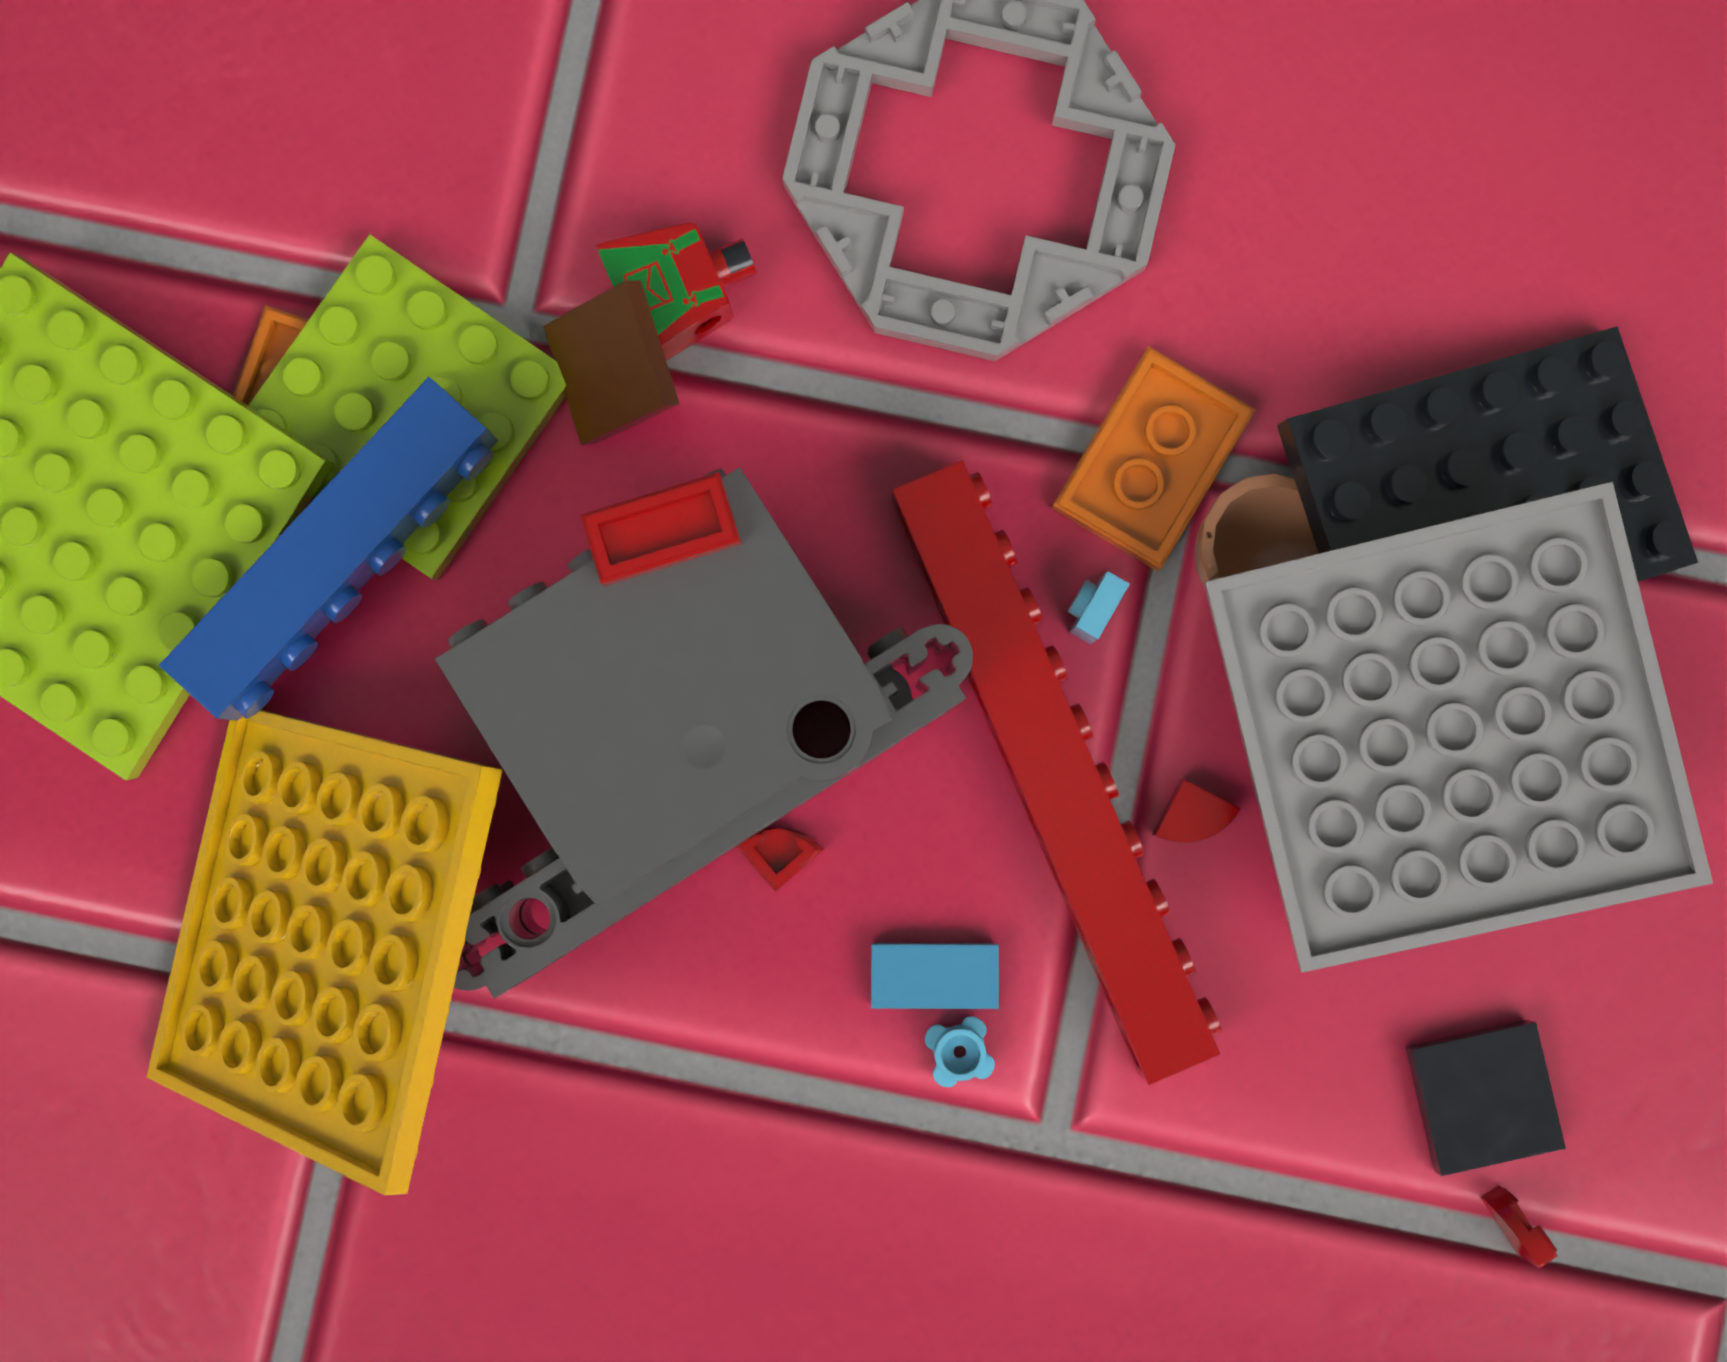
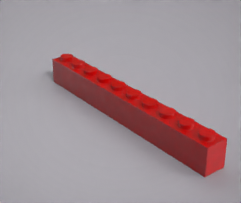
M963 460L893 489L891 501L944 624L961 631L971 644L973 663L967 677L1138 1074L1148 1085H1151L1220 1055L1213 1036L1222 1033L1217 1016L1206 997L1199 1000L1196 999L1187 977L1196 973L1191 956L1181 938L1171 941L1162 917L1170 914L1167 901L1157 881L1152 879L1146 882L1136 860V858L1144 855L1141 841L1132 823L1129 820L1120 823L1111 803V799L1119 796L1116 784L1105 762L1094 764L1085 741L1093 738L1090 724L1079 703L1069 706L1060 683L1068 680L1066 669L1055 646L1051 645L1044 648L1035 625L1043 622L1040 609L1031 590L1027 587L1019 591L1010 567L1018 564L1017 558L1006 532L1002 529L994 533L985 510L993 505L982 476L979 472L969 475Z

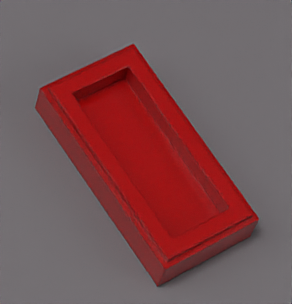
M720 472L580 514L599 580L604 587L742 544Z

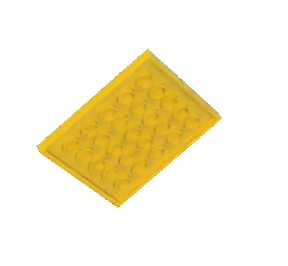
M260 710L248 719L242 716L238 721L229 720L146 1078L384 1196L407 1194L414 1162L418 1153V1144L429 1095L434 1082V1073L444 1028L449 1015L459 961L465 944L466 930L477 881L481 872V863L492 814L496 805L502 769L265 710Z

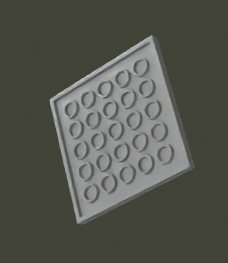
M1613 482L1204 582L1295 957L1301 973L1713 884Z

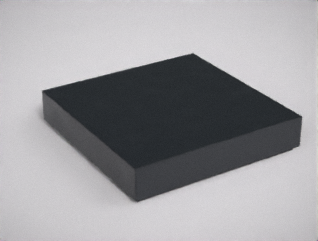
M1527 1019L1405 1046L1434 1172L1440 1176L1566 1149L1536 1022Z

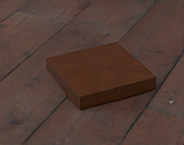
M641 280L624 281L543 326L553 358L557 361L566 384L564 393L581 445L600 442L680 404Z

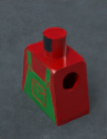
M684 223L605 241L596 245L613 287L624 281L641 280L666 361L729 322L734 316L724 287L757 274L743 238L708 252L696 223Z

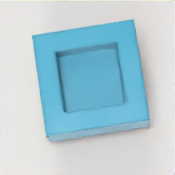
M1109 571L1100 577L1096 584L1086 579L1067 611L1077 617L1069 632L1089 644L1098 640L1130 583Z

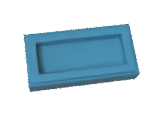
M871 942V1008L999 1009V944Z

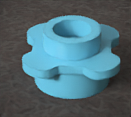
M968 1016L959 1025L945 1028L940 1024H935L927 1030L925 1044L933 1050L936 1062L933 1077L939 1085L953 1087L957 1081H966L974 1077L986 1079L992 1074L995 1061L986 1052L983 1038L987 1029L981 1019L975 1016ZM957 1046H963L966 1049L965 1055L961 1058L954 1055V1049Z

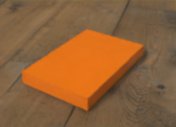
M1148 346L1051 509L1158 572L1164 565L1256 409Z

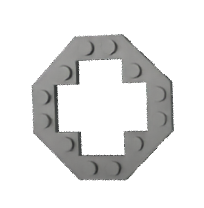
M919 0L912 5L907 2L865 27L864 34L837 50L833 46L811 60L782 178L783 186L874 333L997 361L1145 270L1152 248L1176 144L1162 122L1157 124L1140 97L1142 94L1141 89L1116 50L1111 52L1095 26L1096 19L1084 0ZM946 39L1064 66L1065 70L1052 125L1111 139L1086 249L1026 235L1011 295L891 267L903 219L904 207L845 193L872 83L932 97Z

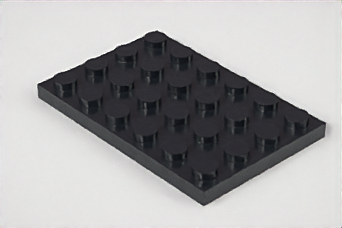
M1618 326L1287 418L1277 425L1319 554L1613 482L1638 582L1698 563Z

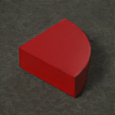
M1180 779L1152 835L1174 842L1188 843L1201 841L1225 829L1237 816L1241 808L1185 779Z
M785 828L763 829L736 846L775 892L824 850L817 842L805 834Z
M1498 1185L1480 1197L1516 1253L1537 1268L1543 1267L1558 1257L1556 1254L1558 1250L1540 1225L1532 1228L1517 1204L1519 1200L1506 1188Z

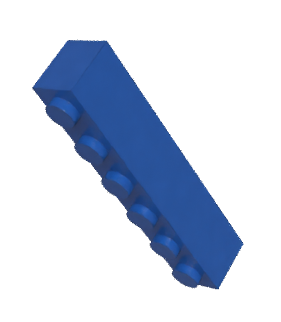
M428 377L158 666L216 719L238 721L242 716L245 719L252 717L273 696L274 690L270 686L287 668L293 671L311 657L318 647L315 637L331 620L334 623L342 621L358 606L362 599V594L358 591L375 573L379 576L384 575L401 560L406 552V547L403 543L419 526L427 528L443 515L450 504V500L446 496L463 478L471 481L484 471L494 456L490 449L498 440L443 388Z

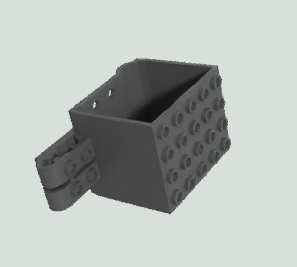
M740 467L726 475L722 468L714 470L707 475L720 472L740 535L741 545L605 587L600 583L589 548L569 562L567 566L571 574L550 587H547L542 581L520 591L507 603L512 611L490 625H487L485 620L481 619L454 633L447 640L451 649L435 660L552 846L551 849L520 868L526 877L524 881L516 886L512 880L500 886L497 883L474 896L454 988L470 991L487 986L495 999L959 705L966 699L959 685L969 674L973 663V651L967 637L958 629L944 624H936L919 629L907 636L902 627H899L867 648L869 651L867 654L871 660L864 664L863 659ZM928 648H931L936 655L947 651L952 657V661L946 668L948 676L944 677L941 671L935 669L919 678L915 687L923 694L913 700L907 680L893 668L904 663L906 672L910 675L922 667L928 656ZM815 701H828L838 705L846 713L850 721L851 732L846 746L838 754L829 758L820 759L808 756L799 749L793 737V723L796 715L804 706ZM535 899L543 902L549 911L550 923L547 929L540 927L533 919L532 904ZM500 934L506 943L496 947L482 957L478 949L486 943L485 940Z

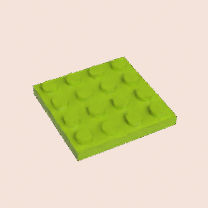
M369 234L248 406L334 462V465L315 493L314 499L428 377L433 379L486 427L498 440L490 449L494 456L489 465L473 480L467 481L463 478L446 496L450 500V504L443 515L427 528L419 526L403 543L406 547V552L402 559L431 579L438 581L565 399L564 389L566 384L556 360Z

